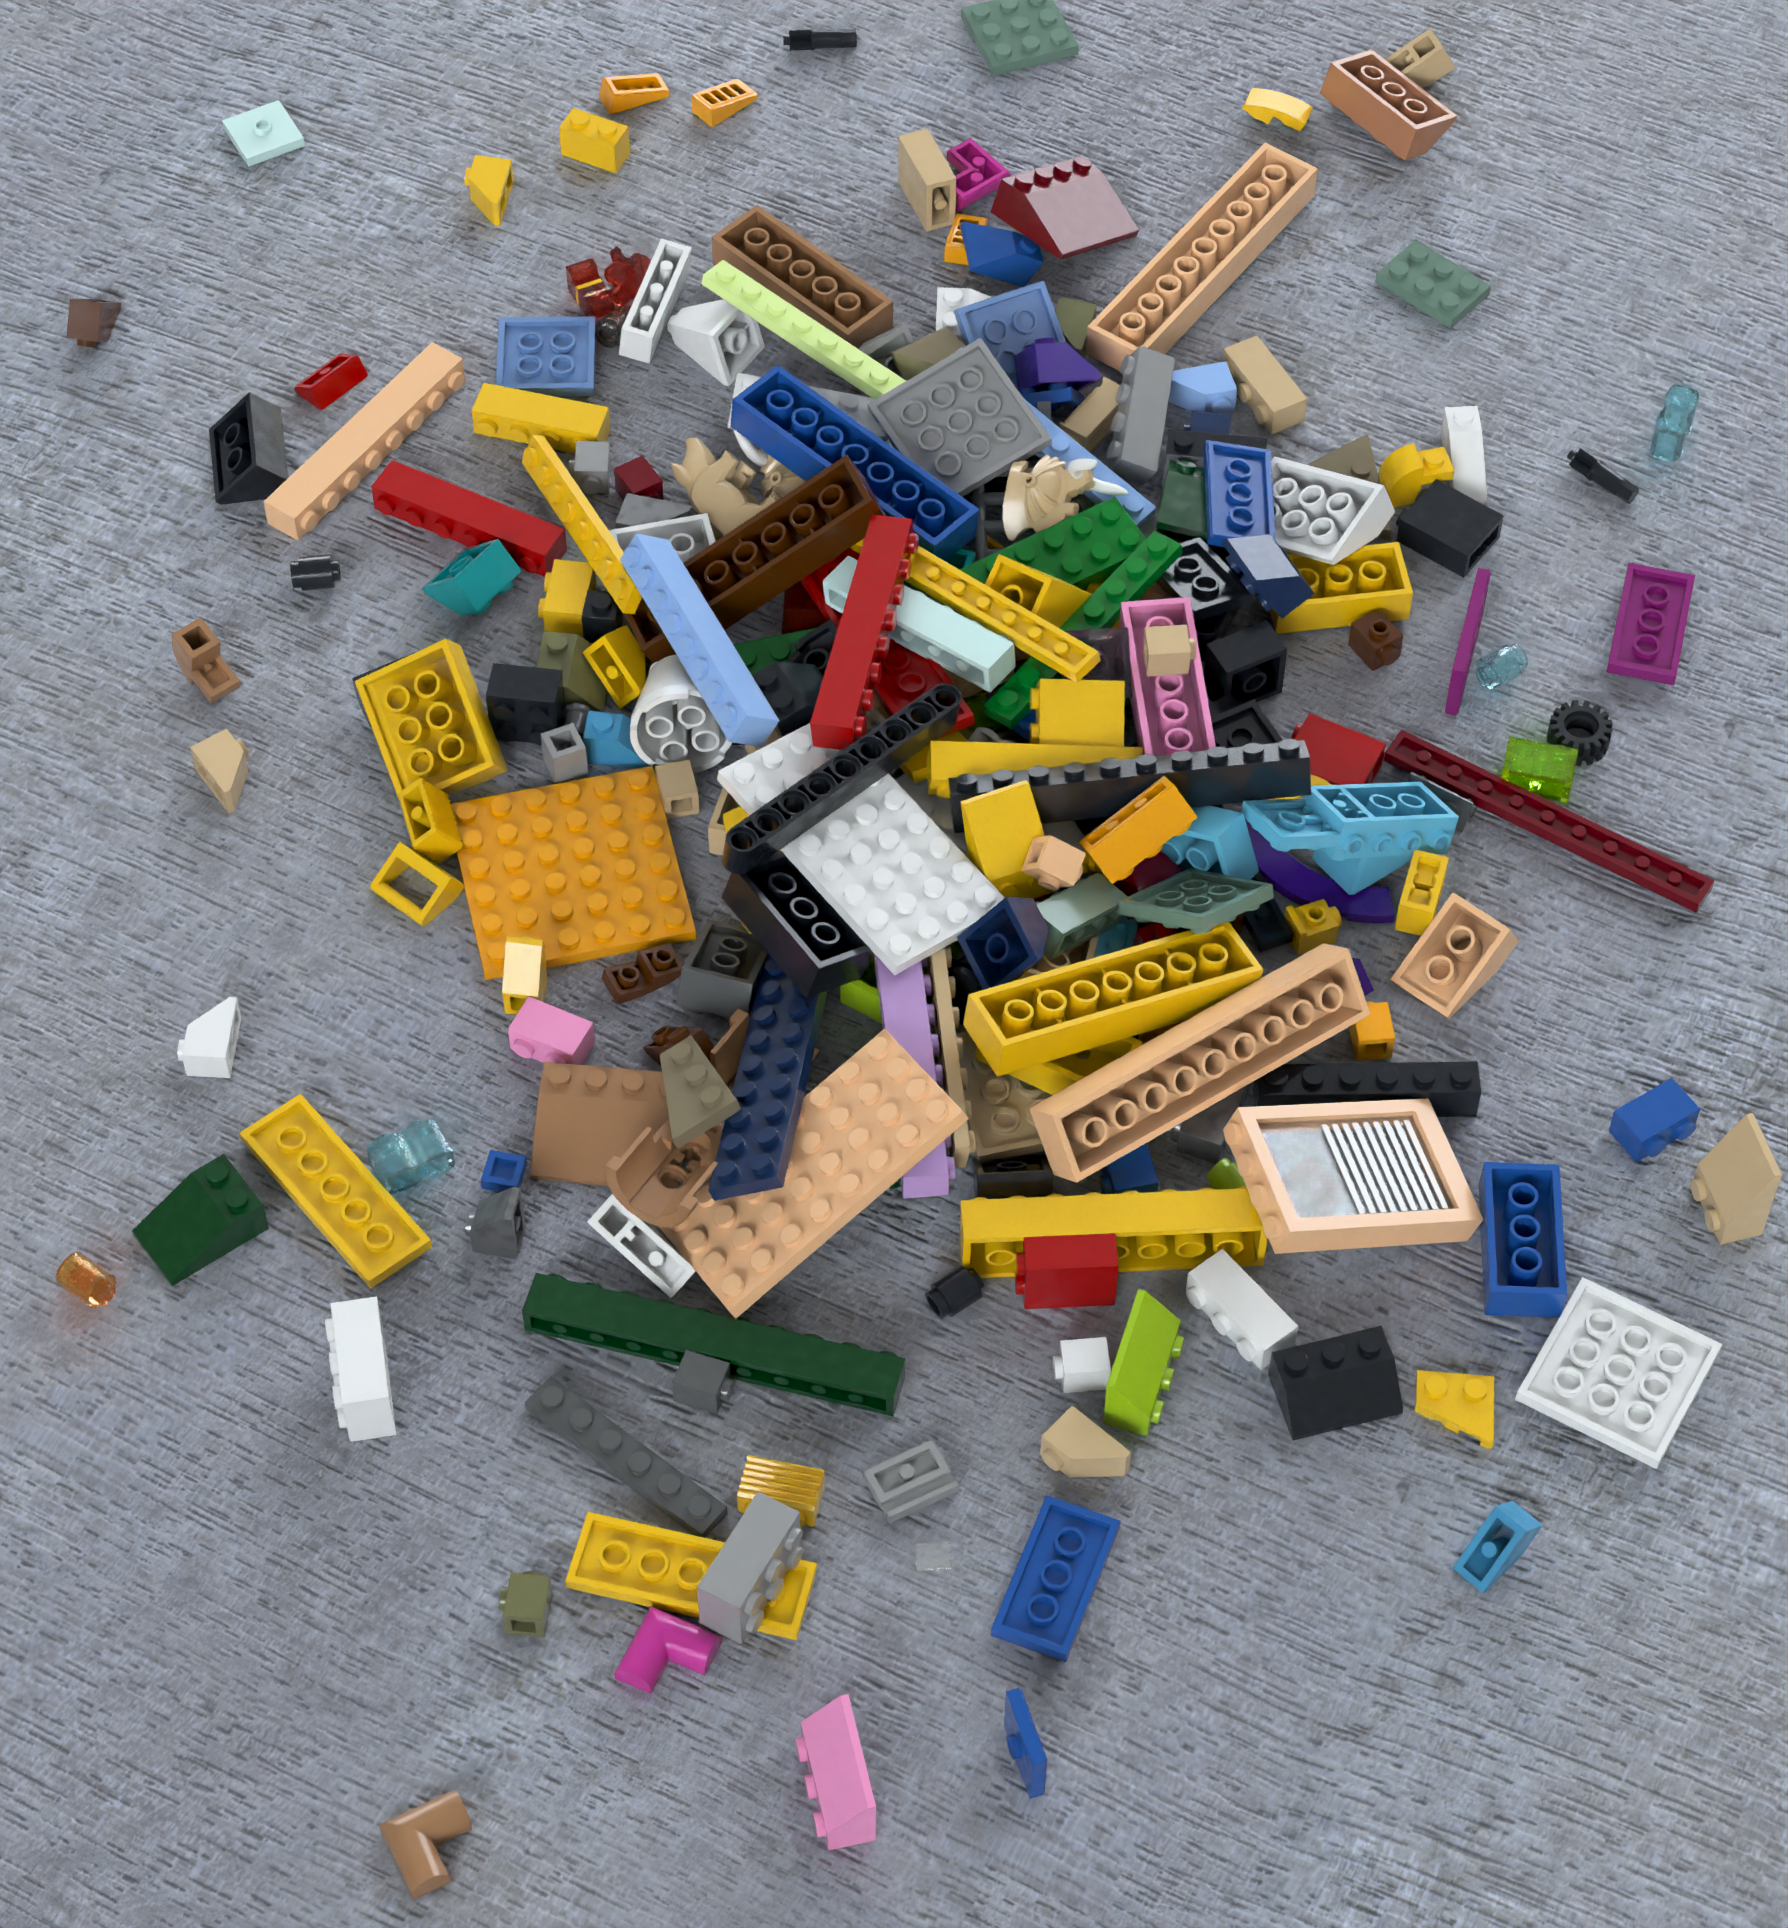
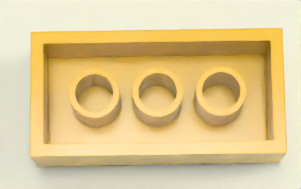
M1399 542L1362 546L1334 565L1293 553L1287 554L1314 591V594L1283 619L1274 609L1270 610L1277 634L1351 626L1352 622L1377 609L1390 621L1408 620L1413 591Z

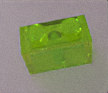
M1509 736L1501 778L1545 799L1568 803L1578 749Z

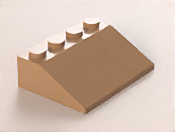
M544 1062L538 1093L530 1179L608 1186L605 1177V1165L613 1155L621 1158L647 1126L652 1128V1135L654 1136L669 1118L662 1072ZM665 1179L661 1182L665 1187L671 1189L678 1188L680 1184L674 1179Z

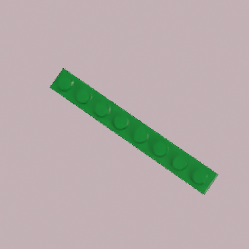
M1154 530L1059 629L1093 647L1120 619L1121 602L1137 601L1183 554L1182 544ZM1031 656L984 705L985 715L1013 729L1032 710L1030 709L1031 688H1036V683L1040 679H1062L1064 675Z

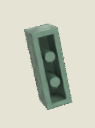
M1098 872L1086 879L1080 878L1074 886L1063 891L1058 890L1050 898L1040 903L1035 902L1049 928L1043 954L1050 960H1053L1118 925L1122 916L1120 915L1119 901L1128 896Z

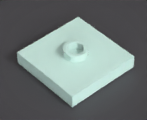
M279 100L222 120L223 129L248 167L305 146L304 137Z

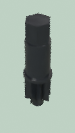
M856 29L790 30L789 36H783V45H789L790 51L857 47Z
M1581 448L1578 452L1571 450L1567 455V458L1571 460L1569 463L1570 467L1587 477L1589 481H1594L1628 504L1636 498L1639 488L1604 465L1603 461L1597 460Z

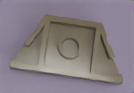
M1368 435L1361 436L1309 463V466L1380 484ZM1390 520L1381 531L1380 538L1391 539L1392 528Z

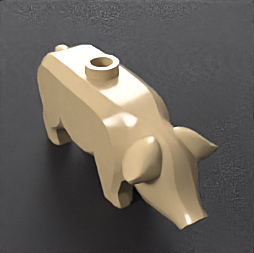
M699 438L686 439L687 450L682 464H671L674 477L685 488L693 509L698 514L708 513L713 535L717 540L782 498L779 493L773 490L771 495L759 504L755 496L748 491L756 470L747 462L739 461L727 450L724 451L719 460L715 461L710 450Z

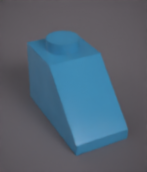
M588 711L583 736L587 764L627 768L650 766L637 755L632 746L630 718L624 714Z
M1514 1501L1497 1505L1455 1563L1453 1569L1478 1590L1485 1593L1524 1554L1543 1525Z

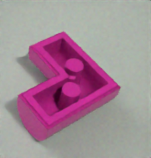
M972 138L947 151V161L960 172L955 176V211L959 212L999 188L1001 179L1011 176V173Z
M650 1606L615 1671V1679L651 1694L668 1661L705 1676L722 1644V1636Z

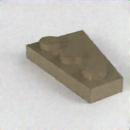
M691 1035L660 1054L672 1140L677 1149L742 1110L732 1092Z

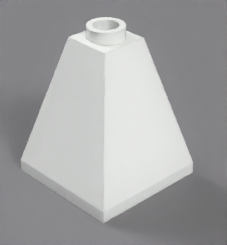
M724 299L684 307L676 315L671 316L667 324L668 332L672 335L674 344L725 386H730L736 379L737 373H742L765 348L758 322Z

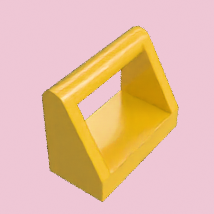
M399 841L372 881L370 889L416 923L425 927L459 897L464 889V884L430 859L422 856L417 850L413 851L412 847ZM409 866L438 886L423 909L389 886Z

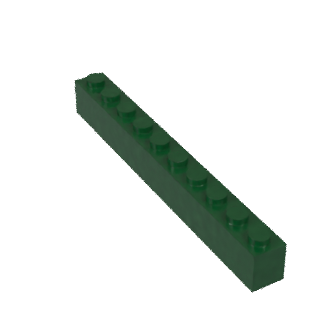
M536 1273L522 1309L524 1330L675 1366L680 1365L685 1351L689 1350L730 1363L731 1379L892 1417L894 1416L905 1380V1358L898 1357L889 1351L876 1352L863 1349L850 1342L841 1344L828 1341L816 1334L802 1335L787 1331L777 1325H759L751 1323L742 1317L735 1319L734 1317L729 1318L716 1315L704 1308L691 1309L678 1306L665 1299L656 1301L643 1298L631 1291L617 1292L604 1289L602 1286L592 1282L583 1284L570 1281L557 1274L544 1275Z

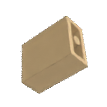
M926 128L898 136V183L925 231L952 225L955 219L956 177L930 131Z

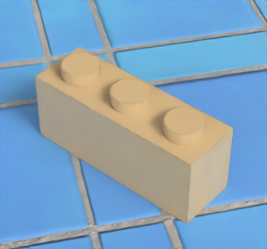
M1257 335L1223 349L1222 362H1227L1240 400L1248 404L1254 412L1258 423L1263 424L1271 435L1305 421L1307 397Z

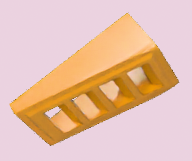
M659 73L602 78L599 98L607 112L614 114L667 98L670 91Z
M735 79L691 96L692 112L713 128L757 100L758 94L739 79Z
M956 214L945 244L944 262L969 266L960 225L962 222L986 226L987 218Z

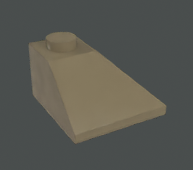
M946 326L891 352V355L901 378L907 381L952 355L961 347L964 348L965 345Z

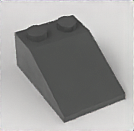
M707 919L682 967L676 1006L685 1007L694 1013L705 1012L722 1016V1018L728 1021L737 1009L748 1013L750 1016L768 952L745 928Z

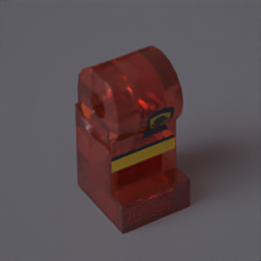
M593 258L566 266L568 290L585 316H595L598 319L615 313L613 298L608 288L605 287Z

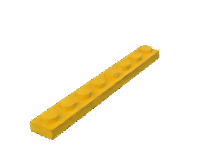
M532 435L528 447L523 452L521 463L622 613L635 614L642 596L620 561L624 552L544 436Z

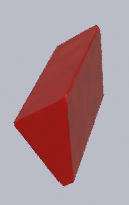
M340 353L297 384L294 390L313 406L322 410L367 378L368 374L359 356Z

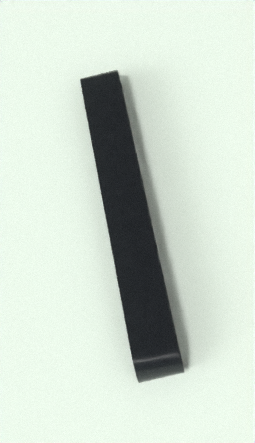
M950 684L934 686L736 824L726 834L722 855L723 866L726 870L735 874H745L928 746L930 741H935L956 725L962 700L961 692Z

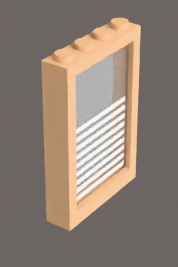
M1429 1098L1238 1107L1223 1129L1225 1141L1231 1148L1237 1163L1238 1172L1244 1179L1250 1194L1251 1203L1257 1210L1263 1225L1264 1234L1269 1239L1275 1254L1463 1242L1469 1240L1484 1220Z

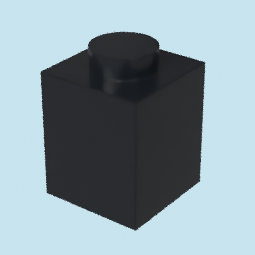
M587 590L582 612L583 637L589 643H595L602 636L622 627L623 613L609 592Z

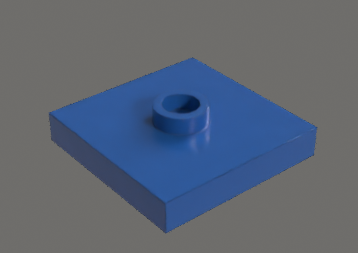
M1020 1688L1006 1691L1004 1728L1007 1734L1006 1741L1012 1759H1016L1026 1790L1031 1799L1041 1796L1045 1792L1047 1757L1023 1691Z

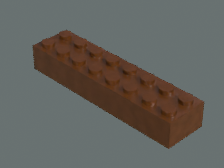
M845 455L683 564L722 628L726 630L864 539L871 515H886L864 475L848 455ZM642 597L635 614L624 613L642 652L655 663L665 657L676 655Z

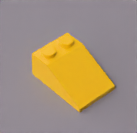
M1024 780L960 801L968 858L1004 897L1035 899L1056 892L1039 886L1038 879L1021 871L1033 838L1045 836L1028 781Z

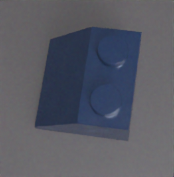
M1005 897L959 935L957 939L982 989L985 990L1016 981L1041 961L1049 928L1033 898Z

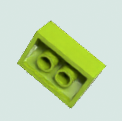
M1138 1289L1111 1370L1106 1386L1103 1424L1148 1436L1152 1422L1157 1424L1160 1422L1165 1401L1159 1399L1162 1390L1169 1391L1171 1388L1175 1369L1170 1368L1172 1358L1180 1359L1185 1337L1179 1335L1181 1320L1145 1290Z

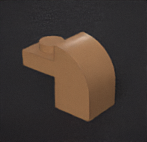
M200 617L172 633V648L175 658L191 685L195 683L212 704L240 687V680L220 656L221 642Z

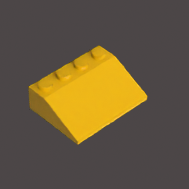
M443 639L355 681L397 796L399 792L419 778L424 779L443 792L451 794L479 785L508 771L461 645L448 639Z

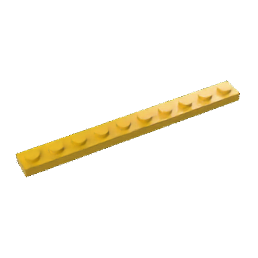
M864 539L850 548L860 554ZM918 546L916 555L911 554V575L909 580H905L906 582L970 620L979 622L986 629L1007 637L1014 643V646L1074 682L1078 683L1101 661L1099 651L922 547Z

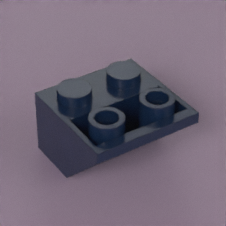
M1270 534L1228 538L1222 542L1230 554L1225 559L1237 574L1241 571L1243 572L1240 581L1252 595L1256 592L1259 593L1255 597L1267 612L1274 609L1283 619L1314 594V591L1287 553Z

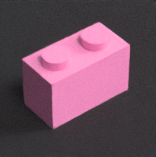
M530 996L508 1028L510 1049L523 1058H533L542 1063L582 1065L595 1044L593 1022Z

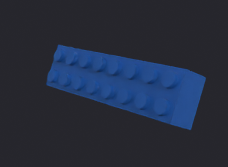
M779 365L775 366L732 399L730 427L804 481H808L845 455H848L864 475L885 515L912 519L913 532L919 535L918 546L940 559L946 561L975 537L979 509Z

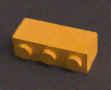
M1163 776L1085 836L1079 843L1101 873L1113 884L1117 880H1123L1131 875L1134 867L1145 858L1157 855L1162 850L1163 844L1172 837L1185 833L1191 827L1192 822L1198 817L1175 785Z

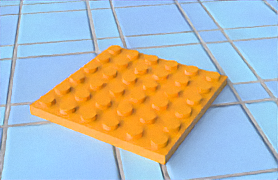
M653 766L450 804L452 805L451 810L454 811L453 815L456 816L455 821H457L456 826L459 827L458 831L460 832L459 836L462 838L461 842L464 843L463 847L456 854L485 980L503 977L507 936H527L543 940L546 968L649 949L668 943L675 944L696 940V929Z

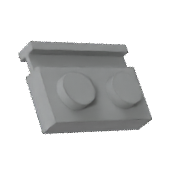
M933 1439L863 1471V1479L878 1506L885 1513L889 1524L959 1492V1484L951 1475V1470Z

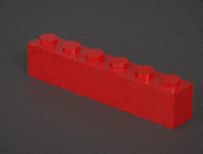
M391 460L371 486L374 509L379 510L381 513L392 515L407 521L412 526L422 527L442 538H449L464 544L466 547L499 539L516 564L529 573H536L545 577L546 572H552L554 559L561 560L567 552L565 528L394 460Z

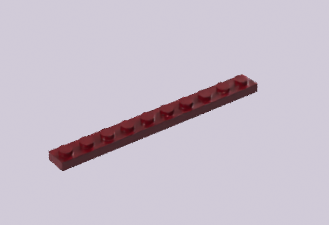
M1402 729L1385 751L1383 761L1409 774L1413 772L1419 776L1424 775L1427 777V780L1465 799H1472L1473 804L1693 912H1698L1713 888L1715 880Z

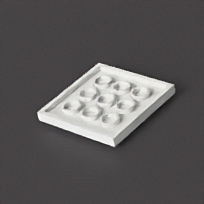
M1582 1277L1517 1391L1515 1400L1657 1469L1720 1353L1722 1344Z

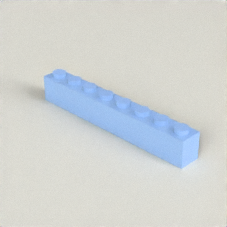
M636 533L625 549L620 561L728 741L763 747L778 724V717L670 541Z

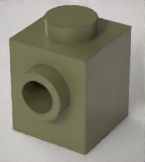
M536 1571L511 1572L508 1587L502 1586L499 1596V1610L503 1611L502 1617L506 1634L545 1638L553 1597L551 1578L549 1576H544Z

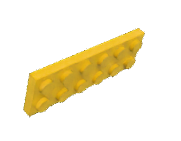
M301 1093L239 1133L243 1144L370 1289L432 1248L431 1239Z
M587 1512L565 1580L566 1588L699 1618L697 1586L725 1542ZM800 1560L794 1570L788 1569L783 1577L784 1585L778 1598L774 1602L769 1600L763 1609L764 1617L757 1632L798 1640L817 1573V1563Z

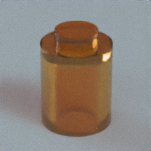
M81 1252L70 1254L57 1270L56 1282L92 1308L106 1305L116 1293V1278Z

